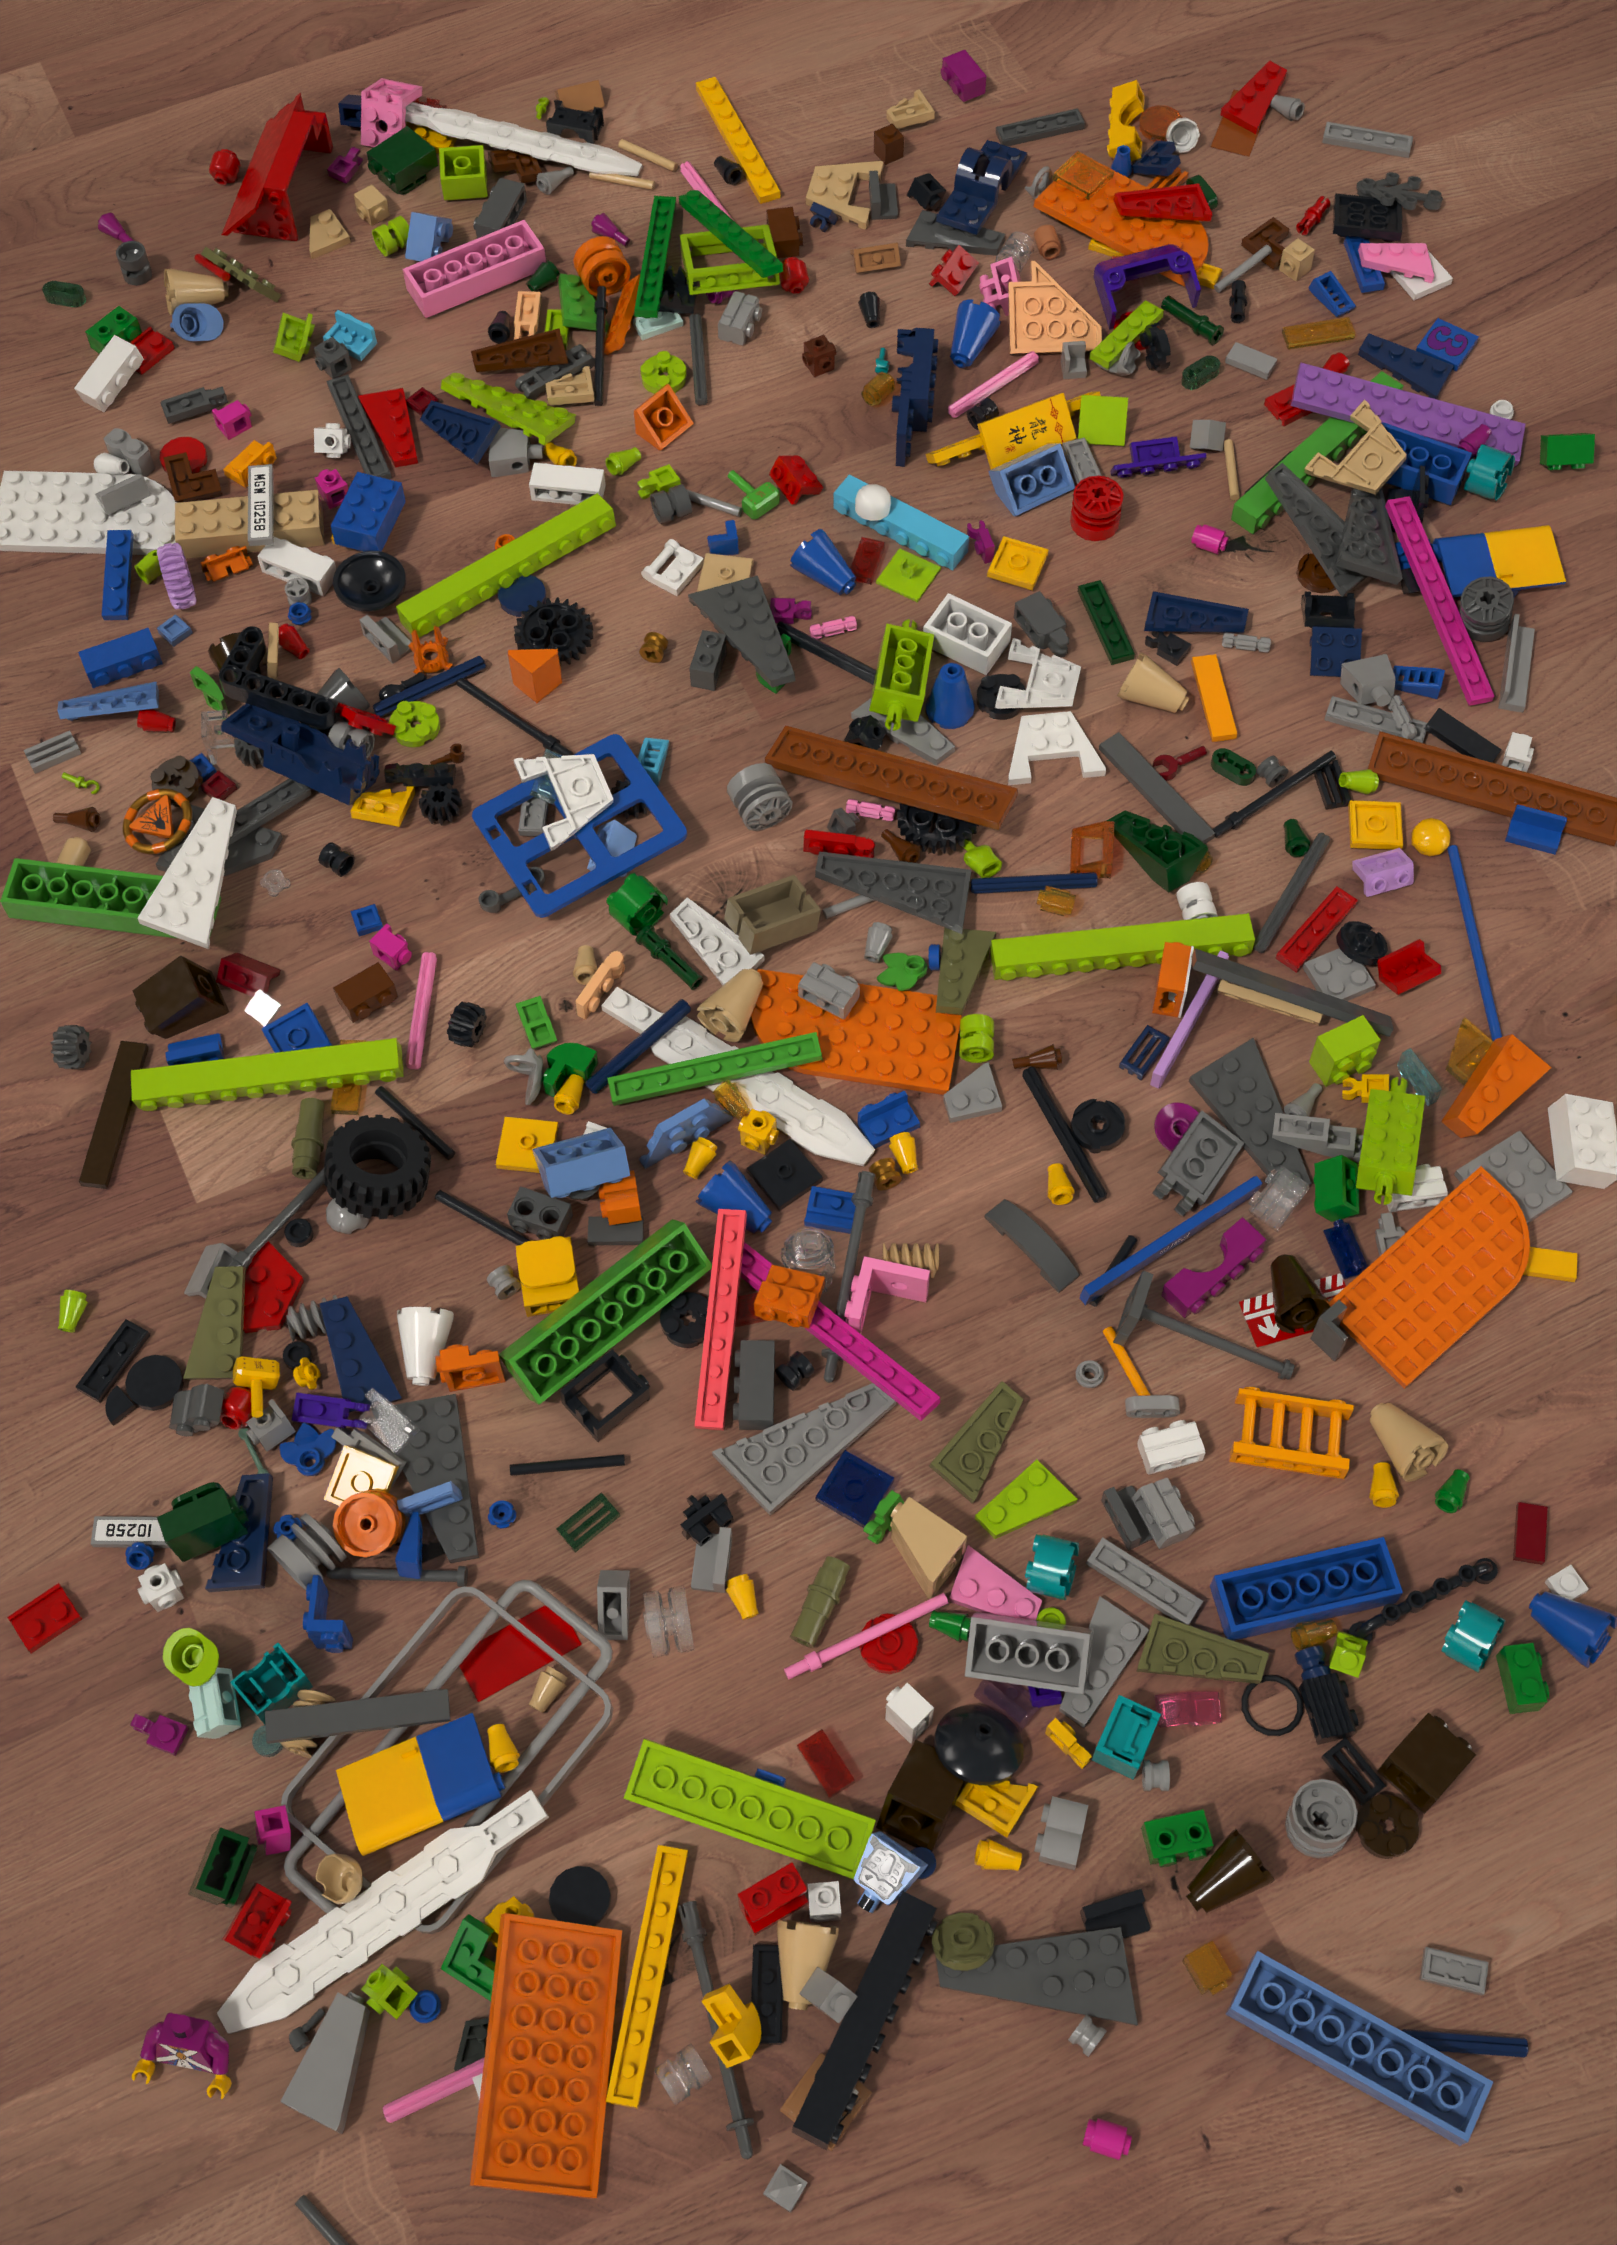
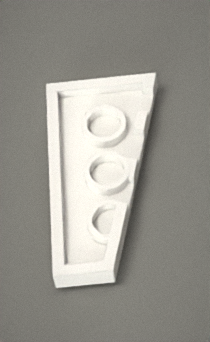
M688 897L670 913L671 921L722 985L727 983L742 969L756 970L765 961V956L761 952L750 955L739 940L738 935H735L732 930Z

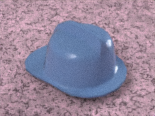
M181 304L173 312L170 327L184 340L210 341L216 339L221 334L224 321L220 312L210 304Z

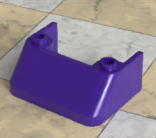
M1168 244L1098 263L1094 269L1093 277L1109 330L1114 329L1117 313L1111 292L1122 289L1126 281L1169 270L1175 274H1182L1192 308L1197 307L1201 288L1191 256L1180 247Z

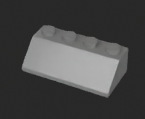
M975 1612L971 1616L965 1677L1084 1694L1094 1629Z

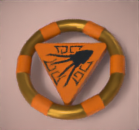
M156 789L140 796L128 808L123 819L125 841L133 850L143 854H158L173 848L187 835L192 824V808L189 800L182 793L172 789ZM170 799L175 800L183 811V819L175 834ZM158 800L154 805H152L148 810H146L141 816H139L135 820L138 811L144 805H146L149 802ZM132 831L155 835L160 839H169L153 845H146L140 843Z

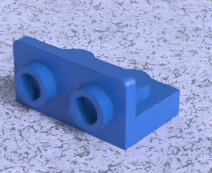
M906 1091L891 1093L883 1101L876 1104H868L858 1112V1126L874 1149L889 1143V1139L896 1134L912 1132L920 1128V1121L908 1103Z

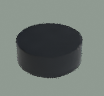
M301 1218L290 1221L284 1230L288 1243L294 1247L306 1246L311 1242L314 1234L310 1223Z
M292 1342L283 1351V1360L291 1370L301 1365L300 1359L303 1357H307L310 1363L312 1361V1352L304 1342Z

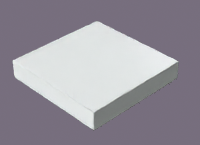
M1429 251L1434 273L1432 283L1424 282L1423 277L1413 275L1412 278L1404 277L1402 272L1394 270L1389 272L1413 300L1452 284L1453 278Z

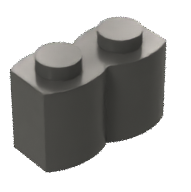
M202 1384L193 1387L191 1390L176 1393L174 1395L169 1428L176 1430V1434L180 1436H193V1433L208 1431L210 1427L218 1425L224 1390L209 1384Z

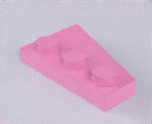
M1360 243L1358 252L1362 267L1387 273L1394 270L1404 273V277L1412 278L1415 275L1423 277L1424 282L1432 283L1434 273L1426 243Z
M967 1546L949 1597V1602L980 1613L1036 1620L1042 1600L972 1547Z

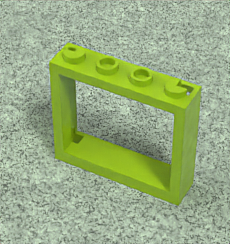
M769 225L741 227L756 241L759 242V239H763L764 243L760 244L777 258ZM710 231L680 235L681 255L690 295L780 285L779 273L774 274L773 278H762L746 263L694 269L691 256L733 251ZM700 281V286L693 287V282Z

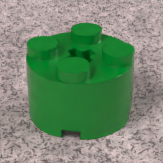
M632 873L625 879L624 884L617 892H613L608 896L606 903L609 905L610 916L631 935L637 936L636 932L648 925L654 927L664 914V911L661 910L663 904H668V898L647 878Z

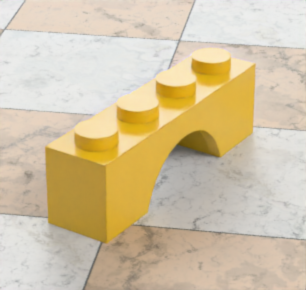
M1137 80L1112 88V98H1110L1111 113L1109 114L1110 129H1108L1110 141L1107 145V152L1109 157L1113 159L1117 153V148L1121 145H1126L1130 148L1131 161L1142 158L1141 138L1135 126H1129L1131 121L1144 111L1145 96Z

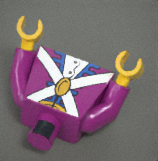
M167 2013L164 2022L156 2023L146 2032L140 2054L142 2059L138 2061L132 2073L133 2081H135L138 2073L142 2072L147 2076L145 2084H148L155 2071V2064L152 2060L156 2059V2062L215 2074V2078L207 2088V2095L212 2098L216 2090L219 2089L221 2099L224 2098L232 2085L230 2078L225 2075L228 2073L229 2044L227 2040L220 2036L212 2022L186 2015Z

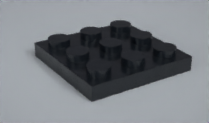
M1335 193L1333 202V234H1337L1340 237L1356 236L1365 240L1374 238L1382 239L1386 242L1401 241L1402 205L1394 200L1392 206H1385L1375 197Z

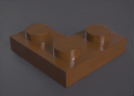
M512 150L488 152V160L494 173L516 170L521 183L537 181V175L542 173L536 158L531 155Z
M1272 217L1242 239L1241 246L1254 255L1265 245H1269L1272 252L1261 261L1274 270L1280 266L1282 253L1285 249L1279 242L1289 235L1290 229Z
M186 452L163 457L175 502H191L222 494L216 469L192 474Z

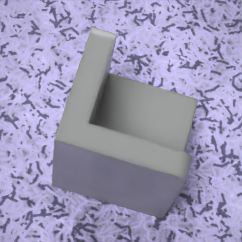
M1085 341L1063 342L1061 353L1063 379L1086 378Z
M1193 420L1190 448L1222 451L1226 423L1215 420Z

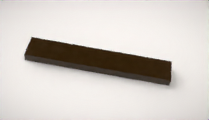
M120 1042L80 1175L79 1183L81 1186L108 1189L133 1103L131 1070L143 1069L149 1049L146 1043Z

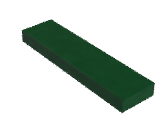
M1101 580L1079 585L1078 594L1110 664L1114 665L1133 660L1135 653Z

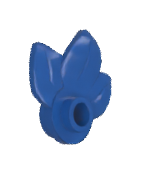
M302 1423L296 1433L294 1442L280 1444L281 1457L286 1463L295 1465L302 1475H317L324 1468L325 1459L336 1448L337 1441L331 1437L334 1430L329 1429L319 1435L314 1428L306 1423ZM309 1460H316L313 1466H306Z

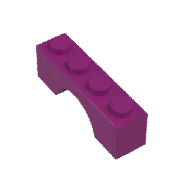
M1242 1217L1223 1233L1220 1247L1223 1252L1224 1261L1219 1267L1208 1272H1195L1183 1268L1164 1284L1161 1296L1184 1318L1191 1313L1197 1314L1206 1305L1205 1301L1211 1295L1217 1297L1225 1289L1227 1281L1231 1278L1233 1280L1239 1278L1245 1271L1244 1267L1250 1261L1255 1263L1263 1256L1266 1239Z

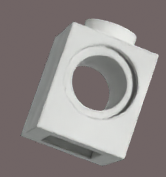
M839 1881L809 1883L810 1922L841 1920Z

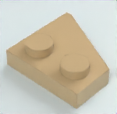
M916 90L914 97L909 101L904 98L897 105L886 110L887 120L890 124L893 123L897 129H903L913 124H921L935 119L933 108L920 90Z
M331 209L310 217L309 251L312 259L351 243L350 236Z
M583 367V373L574 377L569 373L560 379L546 383L548 406L594 402L590 367Z

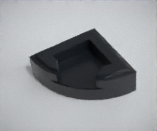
M118 1386L112 1389L105 1405L107 1418L113 1426L136 1408Z

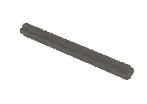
M1319 833L1316 836L1309 851L1304 856L1255 939L1254 950L1264 953L1329 844V836L1324 833Z

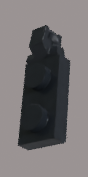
M413 763L411 765L387 764L384 768L385 782L403 783L404 786H429V784L437 786L440 781L443 786L448 783L453 786L456 765L437 763L435 765H423L421 763Z

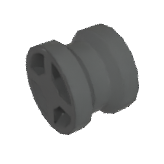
M1274 755L1266 758L1256 770L1259 777L1266 779V784L1270 788L1280 784L1289 772L1285 766L1279 764L1278 758Z

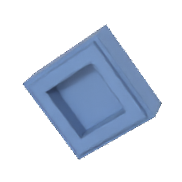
M176 614L157 627L158 633L173 647L192 634L191 628Z

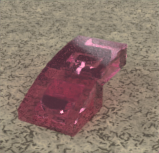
M1183 1692L1155 1695L1156 1712L1161 1714L1157 1723L1160 1728L1186 1724L1194 1727L1222 1723L1218 1692Z

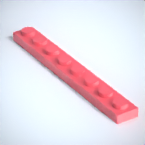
M718 1209L696 1407V1429L724 1431L747 1219L746 1210Z

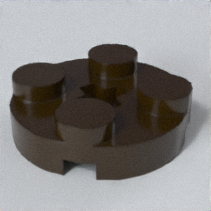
M176 756L165 761L157 769H154L150 776L152 790L172 789L178 791L189 800V803L199 794L197 790L203 781L199 768L183 756ZM177 778H182L179 780L180 785L176 787L173 784L174 780ZM170 799L171 805L180 807L175 800Z
M1379 1794L1368 1800L1361 1807L1357 1814L1355 1827L1361 1839V1844L1370 1854L1382 1859H1392L1393 1857L1406 1854L1416 1843L1419 1834V1818L1417 1813L1404 1800L1392 1795ZM1388 1819L1392 1821L1395 1832L1390 1831L1388 1834H1384L1382 1832L1383 1827L1379 1822L1380 1820L1385 1822Z

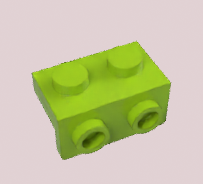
M283 313L273 353L300 362L302 355L308 354L311 341L307 339L308 337L311 338L315 324L311 323L313 314L308 313L306 320H302Z

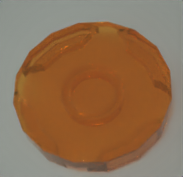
M1165 105L1152 106L1142 112L1139 128L1143 136L1152 141H1156V139L1167 141V128L1173 121L1182 118V116L1172 107Z

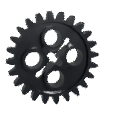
M557 597L555 602L551 603L550 599L547 598L546 604H542L538 600L536 608L528 605L529 612L522 611V618L516 619L517 626H514V637L518 650L558 649L560 667L563 661L571 665L570 659L572 657L580 660L579 653L586 654V647H591V639L594 638L590 615L585 614L584 607L578 609V603L576 602L570 606L569 599L560 603L559 597Z
M900 803V810H897L898 828H900V835L905 836L906 841H913V844L918 846L922 845V852L932 848V853L935 854L937 849L941 848L944 854L948 847L956 851V844L964 847L965 840L972 841V834H977V826H979L978 824Z

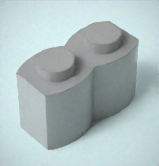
M114 428L103 438L109 454L128 461L131 474H142L144 477H147L155 469L147 445L140 440L132 439L126 431Z
M1052 1796L1051 1805L1044 1803L1041 1822L1046 1823L1045 1833H1038L1034 1852L1040 1853L1039 1862L1075 1870L1088 1805Z

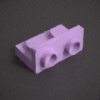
M1401 848L1352 861L1353 871L1364 882V894L1367 897L1412 885L1414 882L1413 861Z

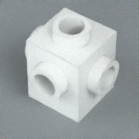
M326 423V427L314 428V453H326L328 458H341L340 454L347 453V448L351 446V436L347 434V428H340L339 423Z
M165 1563L149 1567L143 1575L138 1577L142 1587L137 1589L145 1605L150 1603L157 1612L167 1609L184 1599L179 1588L183 1585V1582L177 1570L170 1571Z

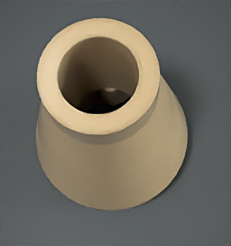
M583 945L578 948L573 976L579 984L587 985L598 967L593 948Z
M547 1666L544 1672H540L532 1699L528 1705L544 1713L548 1706L564 1690L568 1677Z

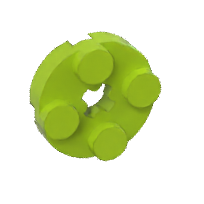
M660 351L641 365L642 384L646 390L653 394L666 384H669L674 393H676L686 383L687 372L684 362L678 357L670 355L667 351ZM661 373H668L667 376H665V375L659 376Z
M421 701L400 702L397 705V709L393 711L389 721L396 725L393 736L397 739V742L406 747H421L429 739L431 741L435 739L440 730L439 716L435 707L432 704ZM413 721H418L421 724H416L415 727H411L410 723Z

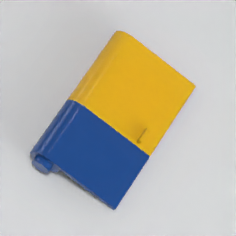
M1549 525L1435 538L1433 544H1430L1437 561L1443 564L1452 597H1461L1464 588L1471 581L1480 577L1491 576L1499 578L1507 583L1511 590L1563 585L1566 583L1554 536Z
M473 1713L336 1770L354 1839L362 1856L502 1797L501 1791L506 1789L500 1772L494 1773L490 1766Z

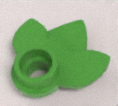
M904 953L883 955V960L888 968L877 976V981L886 986L896 985L898 991L911 989L916 985L919 978L926 975L928 970L927 963L918 955L908 956Z

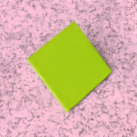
M1081 395L1078 439L1085 438L1087 444L1124 446L1128 397Z
M899 548L876 580V584L918 602L941 570V567Z

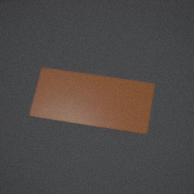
M1234 89L1233 92H1232V94H1231L1230 99H1231L1239 90H1235V89ZM1222 117L1211 147L1249 157L1263 122H1261L1257 134H1254Z

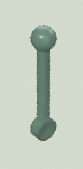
M241 1428L238 1435L245 1441L258 1469L257 1474L269 1473L267 1469L263 1468L255 1448L246 1434V1431L249 1429Z

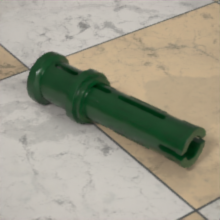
M1170 295L1164 298L1161 303L1163 304L1161 305L1163 310L1190 326L1194 334L1203 336L1208 340L1209 344L1215 345L1218 343L1224 333L1223 326L1215 325L1205 315L1200 316Z
M652 925L644 927L638 933L636 943L647 948L651 952L650 954L653 959L661 960L691 990L696 989L702 983L703 977L671 949L670 942L667 939H662L655 932V928Z

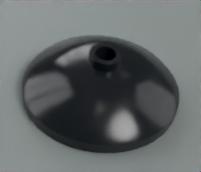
M364 551L348 557L338 566L333 577V587L338 599L347 607L358 611H376L390 606L402 595L406 586V575L402 564L392 555L380 551Z
M980 1705L957 1707L942 1717L935 1731L934 1746L939 1760L949 1772L968 1783L976 1785L1002 1783L1010 1779L1018 1771L1024 1757V1742L1017 1727L1005 1715L989 1707Z

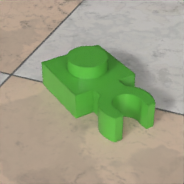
M891 1490L886 1498L879 1502L877 1509L874 1511L875 1519L868 1522L863 1529L869 1535L867 1537L868 1540L878 1544L883 1539L886 1530L892 1531L890 1524L893 1518L890 1516L899 1502L904 1504L901 1495Z

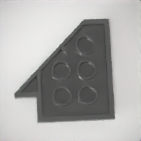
M191 805L192 824L187 835L176 846L162 852L156 863L158 870L167 871L174 860L171 850L185 842L205 810L204 808ZM181 821L179 822L177 828L175 829L174 834L177 832L178 827H179ZM259 827L229 845L228 858L225 859L224 877L272 859L283 839L281 833Z

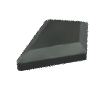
M489 2018L465 2021L454 2066L455 2071L485 2057Z

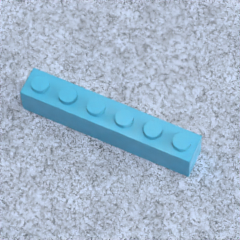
M850 474L833 493V509L837 510L840 514L853 518L858 523L876 530L879 534L895 540L898 544L916 551L919 555L928 557L940 566L954 570L968 553V535L890 496L891 506L887 517L876 521L862 519L856 514L855 499L858 490L869 484Z

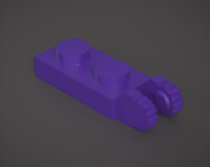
M296 1393L291 1421L339 1428L353 1427L366 1429L367 1422L356 1419L348 1420L349 1409H355L360 1412L370 1411V1405L351 1402V1400Z

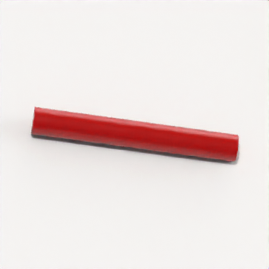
M195 255L194 259L198 264L224 281L230 279V274L203 255Z

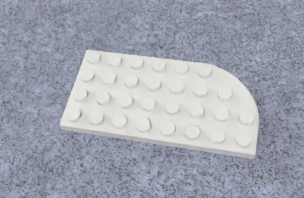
M4 471L0 486V551L106 554L107 530H132L134 534L132 555H147L153 550H158V547L164 546V544L176 543L175 503L177 502H175L174 497L165 487L152 479L144 477L150 496L107 516L95 494L136 474L110 475L76 472Z

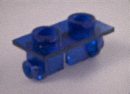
M1339 1219L1333 1223V1228L1323 1230V1233L1343 1279L1358 1276L1368 1266L1350 1224L1344 1223L1343 1219Z

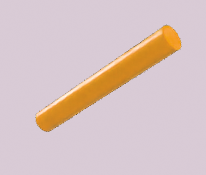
M1110 1326L1104 1329L1102 1332L1137 1395L1151 1396L1125 1348L1113 1343L1116 1334L1113 1327Z

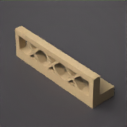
M1223 979L1218 987V994L1318 1026L1323 1015L1243 986L1228 983Z

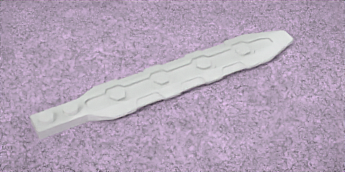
M414 102L406 106L405 121L414 123L417 126L429 127L443 135L489 144L490 147L512 150L531 155L534 158L546 161L552 160L598 174L638 176L642 169L641 163L607 147L561 138L559 135L538 132L519 127L516 124L504 121L498 122L456 109L434 108Z
M616 987L601 1005L602 1011L640 1034L664 1014L656 1011L619 987ZM687 1016L650 1046L653 1054L668 1064L739 1049L736 1046L731 1047L708 1033L705 1027ZM770 1071L705 1086L714 1093L722 1094L745 1108L748 1114L751 1109L770 1113L776 1118L777 1129L790 1136L792 1141L815 1155L864 1167L875 1153L874 1147L844 1112L823 1099L818 1100L795 1086L793 1081L778 1072Z
M532 1790L528 1791L479 1826L447 1830L424 1846L422 1852L393 1872L389 1870L372 1882L370 1888L359 1894L351 1902L346 1903L341 1908L336 1907L321 1917L319 1923L287 1945L282 1944L256 1962L217 2012L227 2033L231 2034L287 2018L313 2000L315 1994L345 1973L353 1972L366 1963L371 1955L398 1936H405L418 1927L424 1918L452 1899H458L481 1883L500 1851L549 1818Z

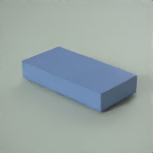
M450 1481L397 1500L399 1511L410 1518L413 1511L419 1512V1515L460 1501L463 1498L461 1490Z

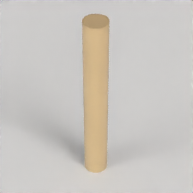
M621 139L619 142V148L675 172L678 168L677 163L624 139Z
M593 172L589 174V178L649 190H654L655 181L619 174H598Z
M1227 439L1224 441L1230 499L1238 500L1240 495L1233 441Z

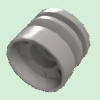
M759 763L748 766L738 772L727 785V793L734 806L738 809L743 823L749 830L758 831L772 827L781 822L792 809L793 802L784 786L781 785V780L775 769L770 764Z
M307 1513L300 1517V1521L306 1527L305 1531L295 1523L291 1526L293 1533L297 1537L295 1541L282 1534L267 1548L287 1573L305 1590L307 1589V1584L312 1583L313 1575H320L323 1580V1576L317 1568L320 1564L331 1571L335 1568L334 1563L328 1557L329 1555H332L340 1563L347 1557L335 1536L321 1522L313 1519Z
M1326 1779L1311 1780L1300 1787L1287 1811L1285 1820L1287 1837L1293 1846L1306 1856L1319 1859L1335 1855L1342 1850L1356 1825L1358 1812L1355 1800L1348 1790L1337 1782ZM1319 1820L1324 1823V1825L1320 1824L1319 1826L1313 1824L1314 1821L1318 1822Z

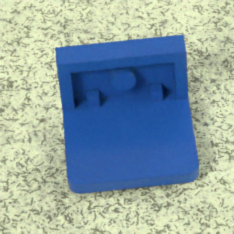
M313 1575L312 1583H308L306 1589V1599L310 1603L309 1612H304L303 1629L306 1630L309 1639L312 1640L317 1649H325V1651L330 1653H341L343 1649H352L353 1637L344 1620H326L329 1591L321 1576Z

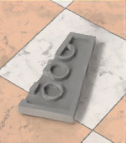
M871 698L851 712L853 720L872 715L887 730L886 735L890 737L891 741L897 744H904L910 748L911 752L936 766L955 752V746L921 715L918 722L901 719L900 729L893 731L894 723H891L890 730L885 726L887 715L869 711Z
M1101 1596L1089 1628L1094 1630L1084 1694L1065 1692L1059 1709L1062 1714L1085 1728L1150 1630Z

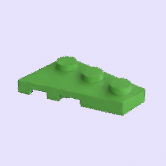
M560 274L558 283L563 326L596 331L595 299L593 295L589 294L580 276ZM605 319V332H607L609 324Z

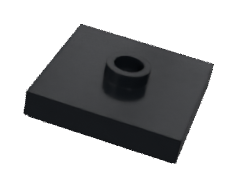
M791 1139L747 1168V1173L779 1211L811 1190L812 1186H817L823 1181L822 1175Z

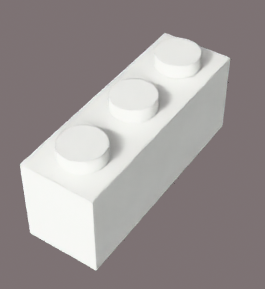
M114 335L74 389L84 402L105 412L121 389L126 386L133 373L140 367L144 358L136 346Z
M534 463L529 482L531 500L573 505L579 504L596 493L603 498L606 486L603 469L548 463Z
M274 537V544L265 545L257 556L263 573L286 582L295 578L304 579L309 585V591L323 597L333 584V577L336 571L334 560L328 556L316 554L308 548H301L291 544L288 540Z

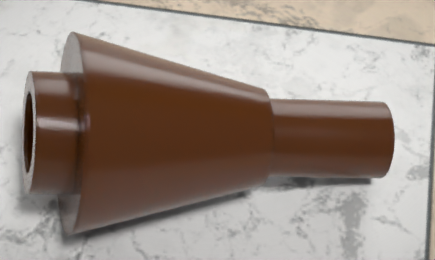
M89 807L69 813H54L53 821L55 823H68L69 825L94 832L100 825L101 817L95 807Z
M888 829L881 833V837L890 844L899 861L916 863L919 860L921 849L918 845L896 837Z
M1054 1044L1029 1054V1056L1013 1058L1012 1061L1014 1069L1033 1066L1035 1068L1058 1070V1065L1062 1064L1060 1048L1055 1049Z

